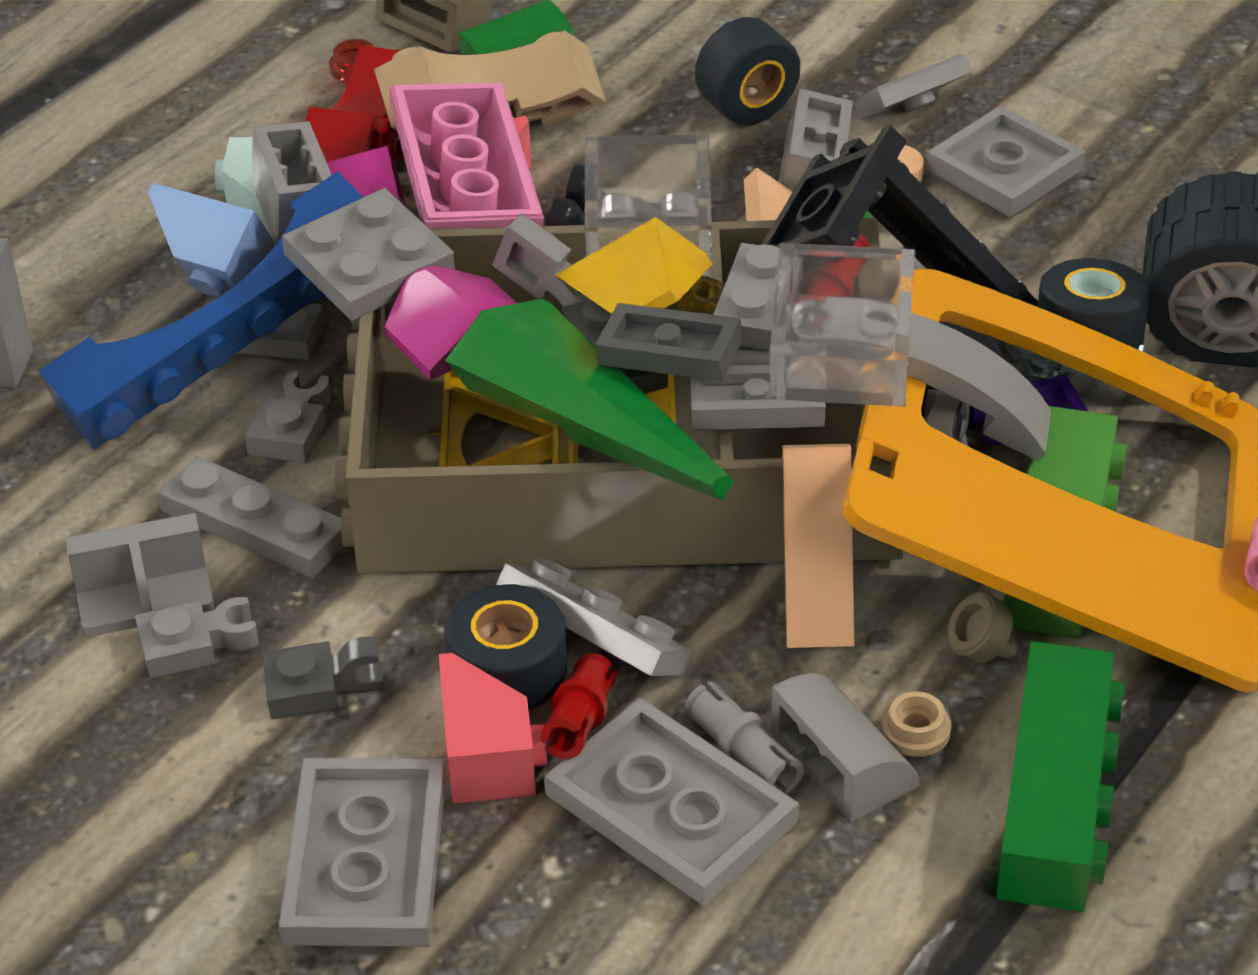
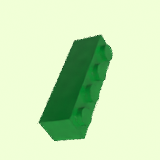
M1031 641L1000 860L996 896L998 900L1084 912L1088 884L1103 885L1108 841L1094 839L1095 827L1109 829L1114 786L1100 784L1101 773L1115 774L1119 744V733L1106 731L1107 722L1120 723L1125 686L1123 681L1111 680L1114 652L1036 641Z

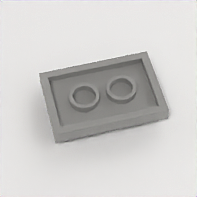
M641 697L587 740L585 747L578 756L563 760L544 776L545 795L702 906L710 902L799 822V803Z
M303 758L278 926L282 946L429 947L446 781L444 759Z

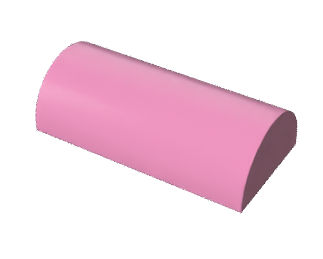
M502 83L390 86L391 109L420 221L429 229L508 227L522 213L537 225L543 226L544 216Z

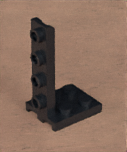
M891 124L882 128L873 144L867 146L860 138H856L843 144L839 151L840 156L836 159L829 161L822 153L815 155L761 244L803 252L804 269L816 260L830 255L839 257L847 252L858 240L861 232L858 226L868 211L926 269L938 270L1038 307V300L1028 291L1025 284L1015 278L989 252L987 246L976 239L950 213L948 207L942 201L936 199L909 171L908 167L901 160L897 159L907 141Z

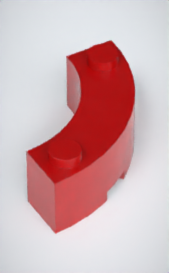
M359 45L355 63H351L348 66L345 77V90L337 104L332 109L308 107L305 122H310L326 162L387 146L395 167L400 163L403 151L398 132L391 128L374 69L391 61L393 55L401 50Z

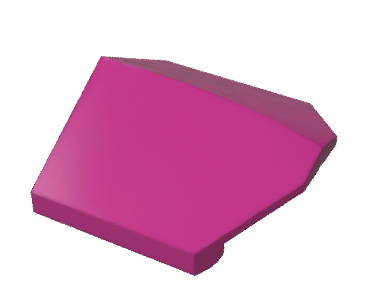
M437 265L420 267L405 279L386 321L385 335L430 380H433L452 371V368L445 360L482 310L516 304V302L490 278Z

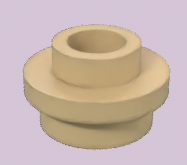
M918 691L907 692L896 697L884 712L881 733L899 753L907 756L923 757L935 754L946 746L951 735V720L941 701L933 695Z

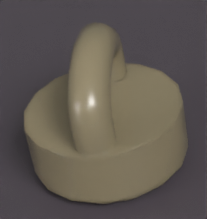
M977 592L966 597L953 612L948 625V641L951 649L958 655L977 663H985L996 656L1004 659L1015 657L1018 646L1011 634L1013 615L1010 607L987 593Z

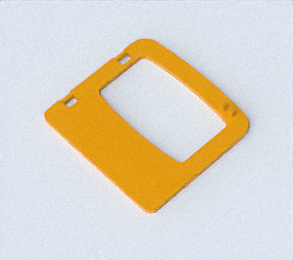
M914 269L902 275L889 297L888 307L911 312L937 322H949L1031 351L1141 398L1223 440L1230 449L1231 454L1223 548L1213 547L1124 516L1016 470L929 426L921 415L926 384L881 361L872 372L855 446L857 450L854 464L848 477L843 499L842 511L846 521L862 534L1238 691L1246 693L1256 692L1258 690V591L1248 584L1244 574L1253 524L1258 517V409L1239 399V395L1235 392L1227 393L1215 387L1212 382H1205L1095 330L995 290L933 269ZM873 455L892 463L889 478L870 470Z

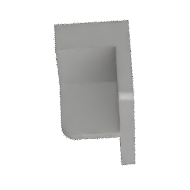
M196 513L65 538L77 593L82 629L87 637L137 628L135 614L200 600L203 613L214 610Z

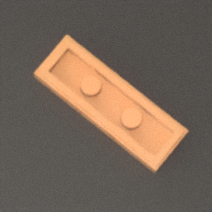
M850 444L782 445L787 648L854 646L852 526L846 521L842 511L848 477L852 471Z

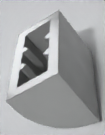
M309 121L253 127L252 185L276 245L293 218L289 203L331 176Z
M816 673L802 674L772 686L771 734L792 756L797 757L803 763L804 771L850 822L920 787L919 776L916 770L829 677Z

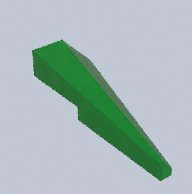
M543 298L482 310L445 360L468 390L561 426L573 442L721 501L734 484L731 477L618 367L599 365L595 345L556 307Z

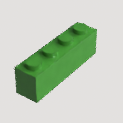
M1048 406L1051 410L1046 454L1040 461L1031 458L1028 475L1116 512L1120 486L1108 483L1109 479L1122 481L1127 443L1115 442L1118 416ZM1004 593V603L1010 607L1013 615V628L1081 639L1082 625Z

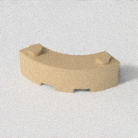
M565 30L543 35L535 43L488 54L453 55L435 52L422 46L410 47L393 55L391 61L374 69L391 128L395 130L397 128L390 104V86L502 83L512 117L526 116L528 121L540 119L542 126L568 119L606 103L588 45Z

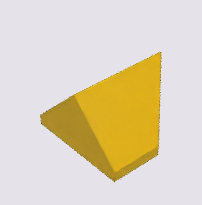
M654 217L557 273L555 276L612 314L618 303L662 309L672 305L696 283L713 263L707 253L657 217Z

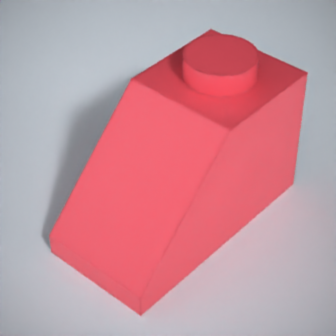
M453 653L439 654L452 804L536 796L534 767L547 766V751L545 750L546 742L541 743L540 740L544 724L530 725L527 697Z

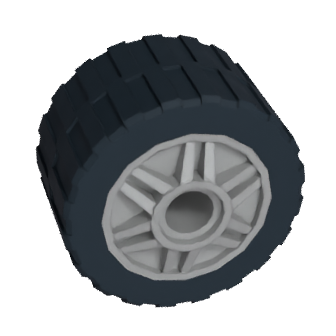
M1242 171L1220 175L1210 174L1199 177L1198 180L1191 183L1186 182L1177 187L1170 196L1164 197L1157 205L1155 214H1152L1149 219L1142 274L1150 289L1146 323L1149 325L1151 334L1156 340L1166 345L1165 348L1176 355L1180 354L1190 359V361L1257 368L1258 173L1245 174Z

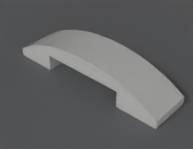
M826 300L820 308L811 346L812 351L869 378L881 361L985 412L984 435L1037 461H1040L1046 454L1051 418L1050 408L1043 397L1021 373L981 343L937 321L893 307L856 301Z

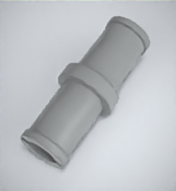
M708 682L707 690L701 684L691 692L684 706L685 714L717 742V749L785 794L791 792L797 786L804 772L803 763L797 757L792 756L770 735L769 725L762 717L754 712H745L715 682Z

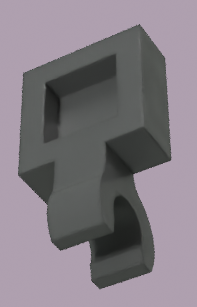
M365 636L352 639L344 644L341 650L332 655L329 641L262 652L266 698L271 719L339 708L337 693L347 691L368 692L384 686L376 637Z

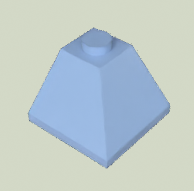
M152 183L148 191L173 257L189 277L188 283L205 295L220 297L222 292L226 293L252 272L275 246L273 238L254 210Z

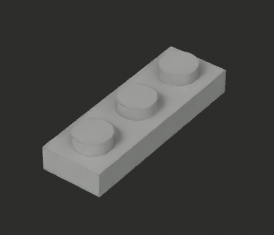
M196 456L157 492L162 512L174 517L196 513L200 529L310 578H314L343 548L340 517L199 456Z
M536 557L532 564H504L496 585L517 584L539 590L555 601L565 618L566 628L650 676H684L694 651L673 640L675 630L669 625L648 616L639 615L637 619L620 610L623 603L620 598L592 586H586L585 590L568 581L571 575L568 569L553 561Z

